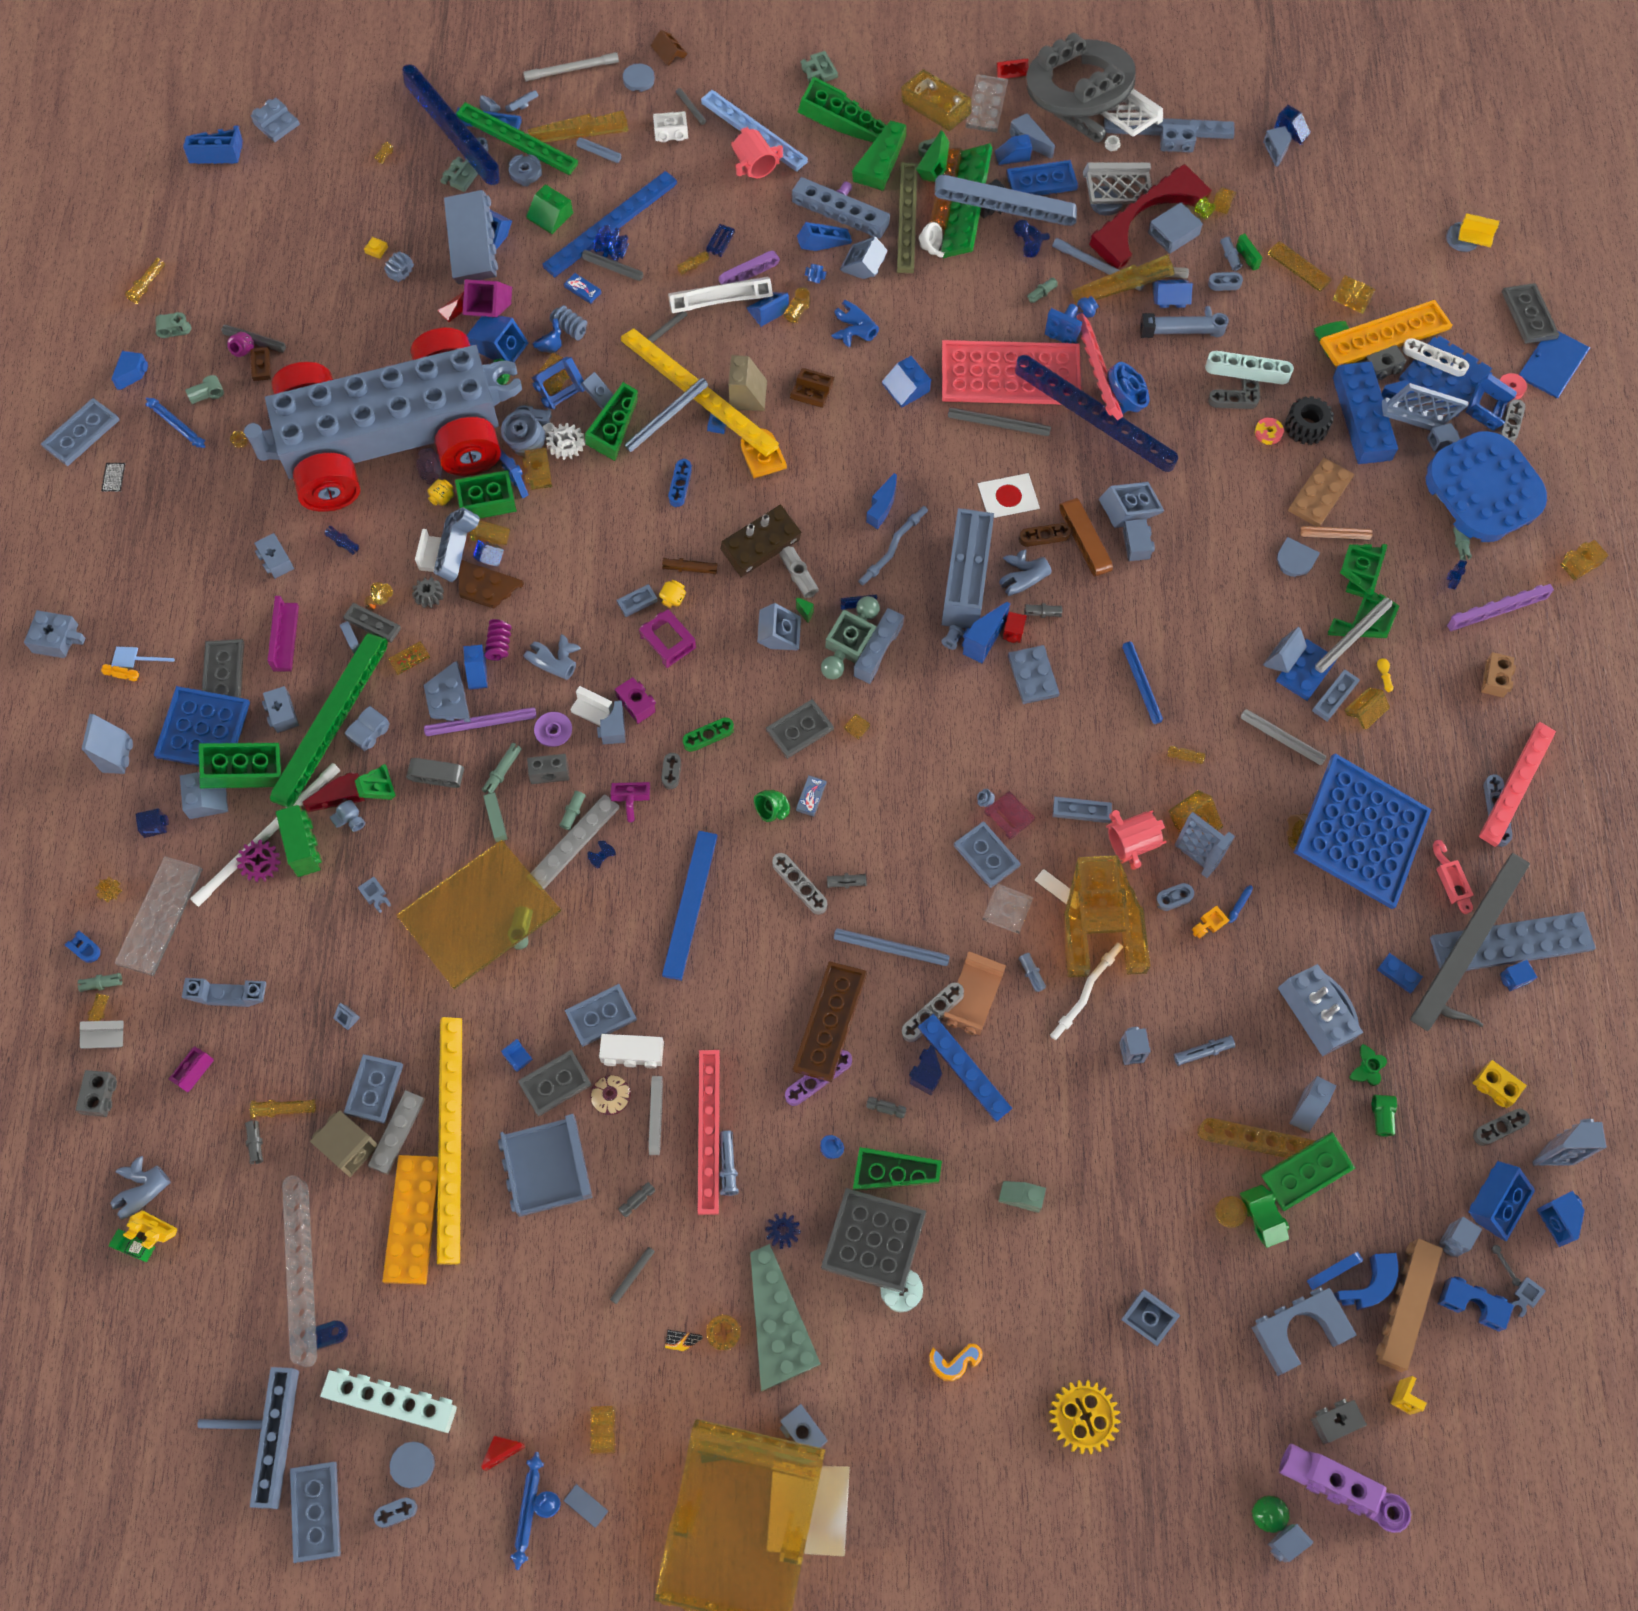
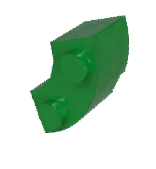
M1261 1184L1240 1193L1245 1212L1248 1217L1250 1216L1253 1219L1254 1231L1266 1248L1289 1239L1287 1231L1289 1230V1224L1280 1215L1275 1205V1196L1271 1190L1268 1191Z

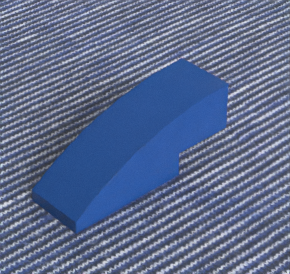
M895 473L872 496V507L867 511L866 522L876 529L885 521L893 505L897 474Z

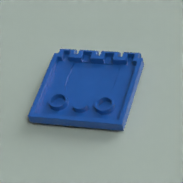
M1439 335L1438 338L1433 337L1428 345L1460 357L1469 363L1466 374L1458 377L1414 359L1402 373L1399 381L1408 379L1411 384L1453 396L1469 403L1478 382L1489 373L1492 375V372H1490L1492 368L1483 362L1480 365L1477 364L1479 360L1469 353H1466L1464 356V350L1454 344L1448 346L1450 341ZM1427 351L1423 352V354L1427 357L1432 356L1431 353ZM1444 358L1439 359L1444 364L1448 363Z

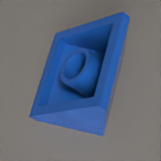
M774 292L773 296L765 297L746 308L762 327L789 312L788 293Z

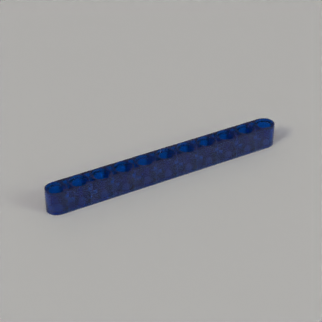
M410 64L405 65L402 69L404 85L482 179L489 185L498 184L500 176L499 165L417 67Z
M1021 355L1018 357L1015 373L1019 377L1162 471L1171 472L1175 468L1178 454L1174 450L1122 417L1117 420L1113 415L1110 416L1106 411L1105 405L1030 356ZM1166 459L1171 460L1172 463H1168Z

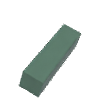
M495 792L484 795L496 843L507 840Z

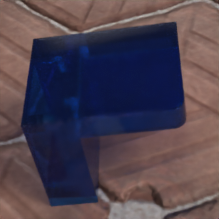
M478 540L473 558L482 563L499 566L504 549L496 544Z

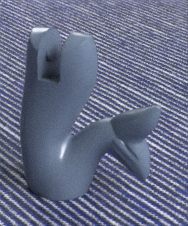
M1021 550L1017 556L1003 557L1005 561L1022 571L1005 575L1000 579L999 583L1001 587L1012 584L1005 591L1008 596L1020 593L1051 574V567L1044 557L1033 561H1025L1027 550Z
M561 634L558 659L553 656L545 645L536 641L530 647L537 654L527 650L523 655L526 660L536 667L568 680L576 668V662L570 659L568 655L581 648L576 644L569 643L567 638Z
M143 1156L136 1158L131 1167H121L115 1171L127 1179L143 1184L125 1190L111 1200L110 1204L113 1209H117L127 1202V1205L117 1213L121 1220L138 1212L171 1183L168 1176L158 1165L143 1172Z

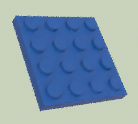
M176 686L153 756L158 759L199 766V743H238L250 701L248 699Z

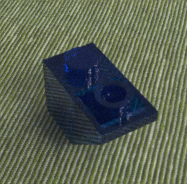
M1287 105L1278 114L1274 128L1285 126L1291 134V138L1302 144L1311 133L1302 113Z
M930 1045L928 1050L923 1049L919 1060H921L919 1066L914 1065L909 1074V1077H911L910 1084L930 1096L933 1094L942 1076L933 1045Z

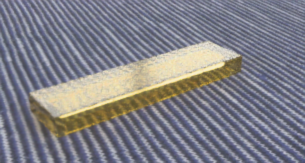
M1281 241L1277 242L1268 252V255L1319 292L1332 280V278Z

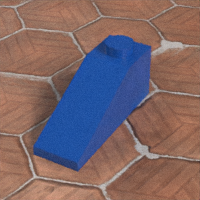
M805 222L797 234L801 249L811 251L852 243L847 228Z

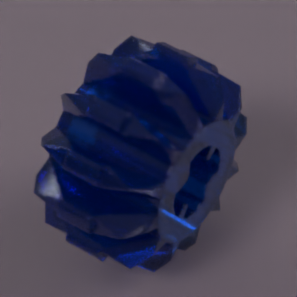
M783 1212L781 1219L776 1213L774 1214L776 1221L769 1219L768 1223L771 1226L765 1227V1231L770 1233L766 1238L767 1240L774 1239L771 1243L773 1247L779 1242L780 1249L784 1248L783 1243H786L787 1247L791 1248L790 1240L797 1243L798 1238L794 1235L801 1234V1230L795 1229L800 1223L798 1221L793 1222V1215L786 1219V1212ZM782 1226L786 1227V1230L789 1231L788 1233L785 1232V1235H780V1231H777L778 1229L781 1230Z

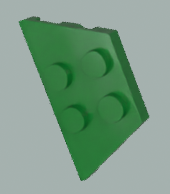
M1349 544L1340 574L1369 595H1373L1388 545L1382 544L1381 547H1372L1371 544Z

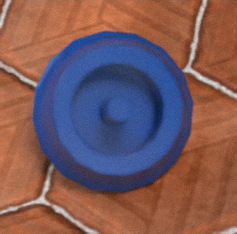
M827 1135L821 1140L820 1150L826 1158L835 1159L841 1157L844 1153V1145L838 1137Z
M541 1492L533 1501V1510L542 1518H551L560 1509V1498L553 1492Z

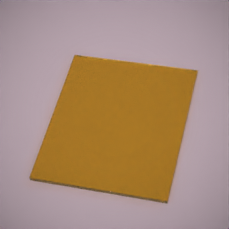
M501 840L400 911L396 916L445 977L450 987L456 989L559 914L561 908L557 906L505 842Z

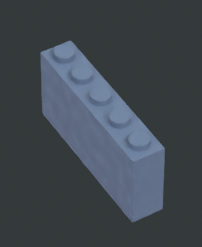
M483 190L445 197L444 203L452 278L458 284H463L465 279L484 280L497 277L496 270H498V264L495 260L496 247L493 244L495 234L491 227L493 217L489 208L491 206L490 197Z

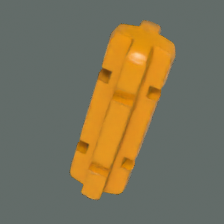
M109 664L102 666L101 672L104 675H112V677L121 679L129 678L130 681L138 680L139 673L136 670L130 669L128 671L127 668L111 667L112 665Z

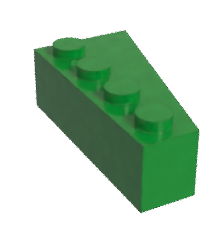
M890 120L852 170L853 182L884 191L906 138L905 124Z
M624 382L620 385L585 433L586 445L613 461L616 460L638 402V390Z
M859 1147L853 1190L938 1184L942 1161Z

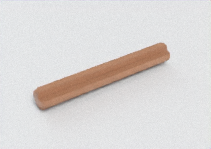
M1302 526L1300 529L1302 537L1370 540L1373 534L1372 529Z

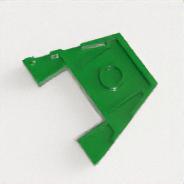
M1349 581L1345 592L1363 598L1353 624L1334 618L1327 635H1347L1386 596L1376 592L1373 595H1369L1352 581ZM1393 602L1392 606L1360 637L1387 638L1400 606Z

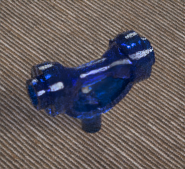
M1019 220L1013 227L1014 233L1021 236L1025 242L1023 253L1026 257L1033 258L1037 256L1042 241L1050 239L1049 233L1041 234L1027 220Z

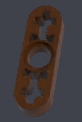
M1066 523L1025 528L1020 532L1019 542L1025 547L1064 542L1069 539L1071 528ZM1047 532L1050 536L1043 538L1040 536V533Z

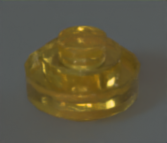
M1226 1196L1217 1203L1215 1215L1218 1222L1223 1226L1236 1228L1246 1220L1247 1209L1244 1202L1239 1198Z

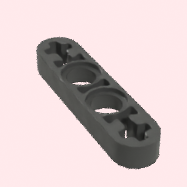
M1056 115L1096 143L1101 142L1106 137V130L1087 116L1074 117V120L1072 117Z

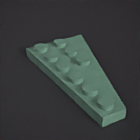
M770 1244L750 1252L761 1392L821 1365Z

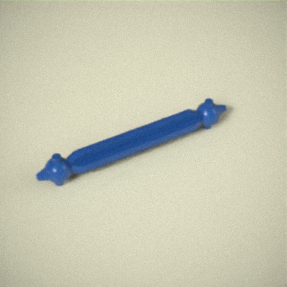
M145 398L147 401L145 405L152 408L192 442L193 446L198 448L206 447L204 444L206 442L205 439L198 437L195 432L159 404L158 400L155 398Z
M535 1452L534 1456L526 1461V1465H529L530 1470L526 1475L515 1540L516 1552L510 1555V1559H513L516 1570H519L521 1565L528 1561V1556L524 1552L529 1543L534 1513L533 1501L537 1495L540 1477L538 1469L544 1466V1462L539 1458V1452Z

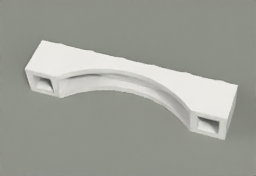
M769 277L668 293L672 313L719 303L773 296Z

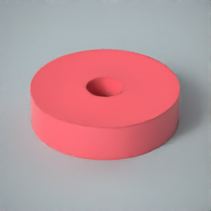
M1509 373L1500 378V381L1509 387L1512 386V389L1517 392L1516 397L1512 400L1520 399L1527 390V383L1520 375Z

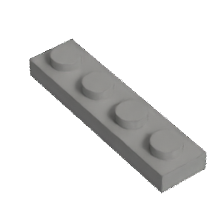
M405 1090L368 1164L370 1168L386 1175L389 1174L425 1101L423 1097Z

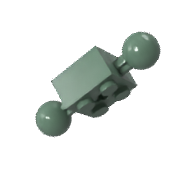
M865 596L858 601L856 606L857 616L843 610L827 636L825 648L835 654L826 657L822 661L821 672L826 678L834 680L842 676L845 669L843 663L845 658L855 664L876 629L875 625L867 622V620L875 618L880 611V605L874 597Z

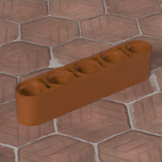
M1074 498L1060 503V513L1065 523L1070 526L1071 534L1092 575L1096 577L1111 572L1113 570L1111 559L1080 500Z

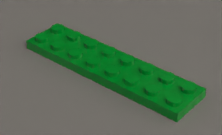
M991 144L961 151L956 178L986 184L993 149ZM955 201L950 202L941 252L944 253L942 258L973 252L981 207Z

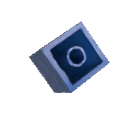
M481 316L467 334L470 345H476L479 354L492 360L502 359L515 362L529 344L514 319L505 316Z

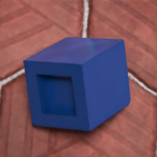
M518 1039L501 1051L516 1073L533 1060Z

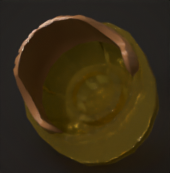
M1294 814L1287 819L1288 830L1286 834L1289 846L1293 850L1296 848L1308 817L1307 814Z

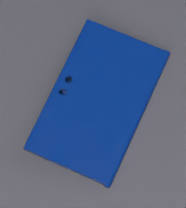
M1559 332L1558 339L1541 341L1519 375L1532 386L1555 398H1559L1590 347Z

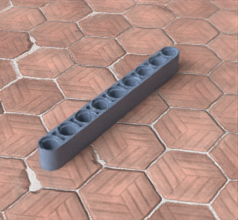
M939 175L935 181V195L941 199L1066 226L1074 225L1077 221V206L1071 202L947 175Z

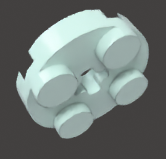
M912 1270L909 1271L905 1285L908 1292H904V1296H900L899 1292L880 1288L883 1301L893 1311L908 1312L916 1307L922 1298V1282L918 1274Z

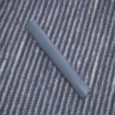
M199 1419L198 1428L261 1429L263 1420Z

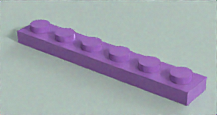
M1551 584L1539 585L1531 591L1527 592L1524 590L1516 596H1506L1498 602L1494 603V601H1491L1483 607H1474L1468 612L1456 613L1451 617L1447 627L1451 632L1548 599L1554 589Z

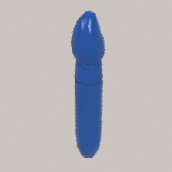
M1252 885L1247 886L1241 894L1233 910L1229 913L1228 919L1230 921L1228 923H1232L1237 919L1239 912L1252 893Z

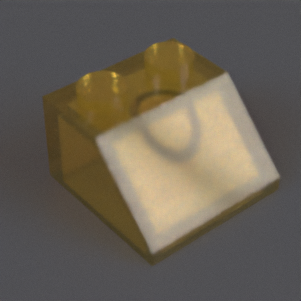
M1199 790L1168 810L1174 826L1180 833L1192 812L1217 831L1223 828L1212 796Z

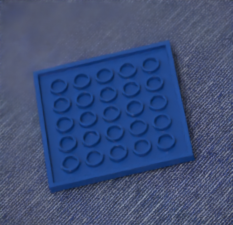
M1335 753L1330 758L1294 853L1390 909H1394L1399 901L1432 809Z

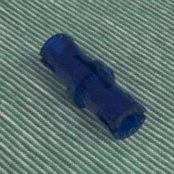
M329 526V529L326 528L324 535L333 540L338 547H343L352 555L355 554L354 551L357 552L359 550V545L351 541L345 533H340L333 526Z

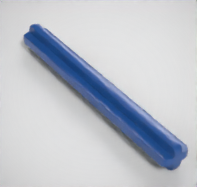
M1131 641L1125 642L1122 648L1152 723L1159 724L1163 718L1134 645Z

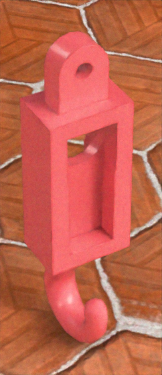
M1435 840L1433 852L1442 864L1436 870L1451 904L1457 903L1463 914H1469L1473 910L1470 898L1474 894L1458 860L1450 862L1442 853L1447 852L1443 841ZM1460 886L1463 895L1458 896L1454 887Z

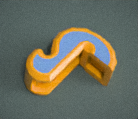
M969 1343L952 1361L947 1363L936 1349L932 1348L929 1354V1365L934 1374L943 1381L953 1382L960 1379L965 1373L967 1363H970L972 1368L976 1367L982 1359V1351L978 1345Z

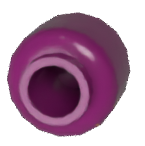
M238 332L228 338L227 347L234 356L243 357L254 348V342L249 334Z

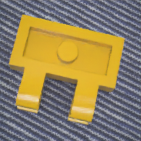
M142 1210L130 1217L127 1224L129 1230L123 1236L131 1240L138 1232H143L147 1239L141 1245L150 1249L156 1241L164 1243L174 1237L178 1228Z

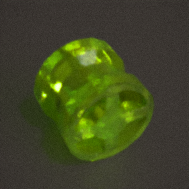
M1204 197L1197 203L1194 210L1202 214L1204 219H1207L1214 212L1216 205L1209 203V200Z

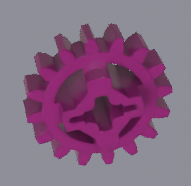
M252 840L251 846L244 844L246 850H239V854L242 857L236 858L237 862L241 863L237 868L244 869L241 875L245 876L248 874L247 879L249 881L254 877L256 883L259 882L260 878L266 882V876L268 875L273 878L272 872H278L279 869L276 865L281 864L280 860H276V858L280 857L279 853H274L276 847L269 848L270 842L267 841L263 845L262 840H259L258 844H255ZM255 850L253 854L248 855L251 851ZM264 850L268 851L271 854L272 858L266 857L264 855ZM258 857H261L263 862L257 865L255 861L258 860ZM246 864L252 866L254 872L249 871ZM266 867H270L267 871L262 873V870H264Z

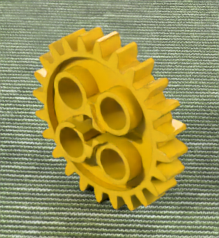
M1078 1380L1076 1387L1070 1382L1068 1384L1069 1391L1062 1387L1063 1395L1055 1394L1058 1402H1051L1055 1410H1050L1049 1414L1054 1415L1055 1418L1050 1420L1049 1423L1056 1424L1052 1432L1060 1433L1057 1441L1063 1438L1065 1440L1063 1447L1069 1444L1072 1445L1071 1452H1074L1077 1447L1081 1455L1085 1449H1087L1089 1455L1093 1454V1447L1097 1452H1100V1444L1107 1448L1109 1446L1107 1439L1110 1441L1115 1440L1111 1433L1119 1432L1114 1427V1424L1121 1423L1120 1420L1115 1419V1416L1120 1414V1411L1113 1409L1118 1403H1111L1110 1399L1113 1395L1109 1394L1106 1396L1104 1394L1106 1391L1105 1387L1099 1391L1097 1382L1093 1387H1090L1089 1380L1085 1382L1084 1386ZM1087 1396L1095 1400L1094 1408H1088L1085 1405V1398ZM1076 1398H1078L1080 1401L1083 1413L1088 1414L1090 1417L1087 1419V1422L1091 1430L1093 1431L1094 1436L1090 1435L1086 1421H1081L1080 1416H1082V1411L1075 1401ZM1066 1405H1072L1075 1408L1074 1417H1070L1065 1413ZM1097 1417L1104 1421V1428L1102 1430L1097 1429L1094 1425V1420ZM1076 1426H1081L1084 1429L1085 1435L1083 1438H1078L1074 1434Z

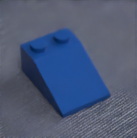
M1009 602L975 621L971 628L966 629L963 635L965 639L962 643V647H964L963 655L983 664L1007 621L1010 608Z

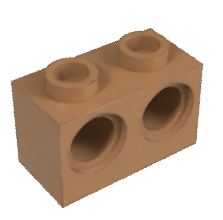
M1491 653L1486 660L1481 693L1504 698L1508 692H1511L1514 684L1511 678L1516 670V665H1514L1515 657Z

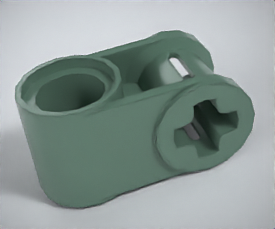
M181 312L158 315L155 318L156 335L158 337L169 338L186 335L191 331L190 323L186 321V316Z

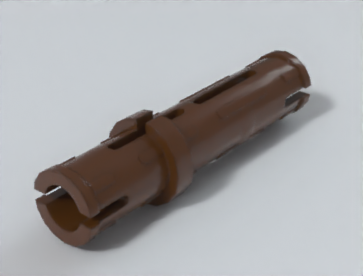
M663 558L662 569L678 570L680 573L682 571L717 575L718 563L689 561L683 558Z

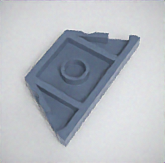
M456 661L424 684L429 715L432 719H446L450 721L463 719L464 722H471L460 668Z

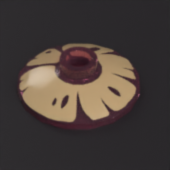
M614 1075L603 1076L597 1080L592 1086L590 1093L591 1103L594 1108L605 1115H615L623 1111L629 1104L631 1097L630 1087L627 1082L621 1077ZM612 1090L614 1093L612 1096H607L606 1092Z

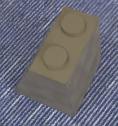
M731 355L728 383L730 405L736 410L765 411L767 379L749 356Z
M340 1110L329 1117L327 1124L322 1129L317 1130L310 1141L349 1177L360 1168L378 1146L367 1133Z

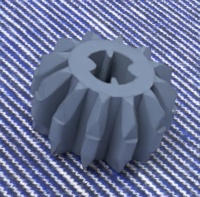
M399 251L397 254L393 253V256L389 257L384 269L389 278L400 282L405 280L409 273L413 271L414 264L407 254Z

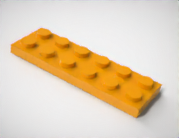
M398 1155L383 1283L426 1285L438 1190V1157Z

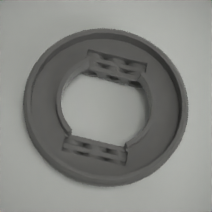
M1071 33L1065 41L1058 39L1052 47L1044 46L1041 48L1038 56L1032 61L1027 71V91L1031 99L1039 107L1050 113L1066 117L1093 116L1111 110L1130 95L1135 85V64L1131 56L1117 45L1100 40L1083 39L1077 33ZM1079 55H1082V64L1095 65L1104 69V72L1097 71L1093 73L1089 79L1082 78L1079 80L1074 92L1062 90L1052 81L1053 68Z

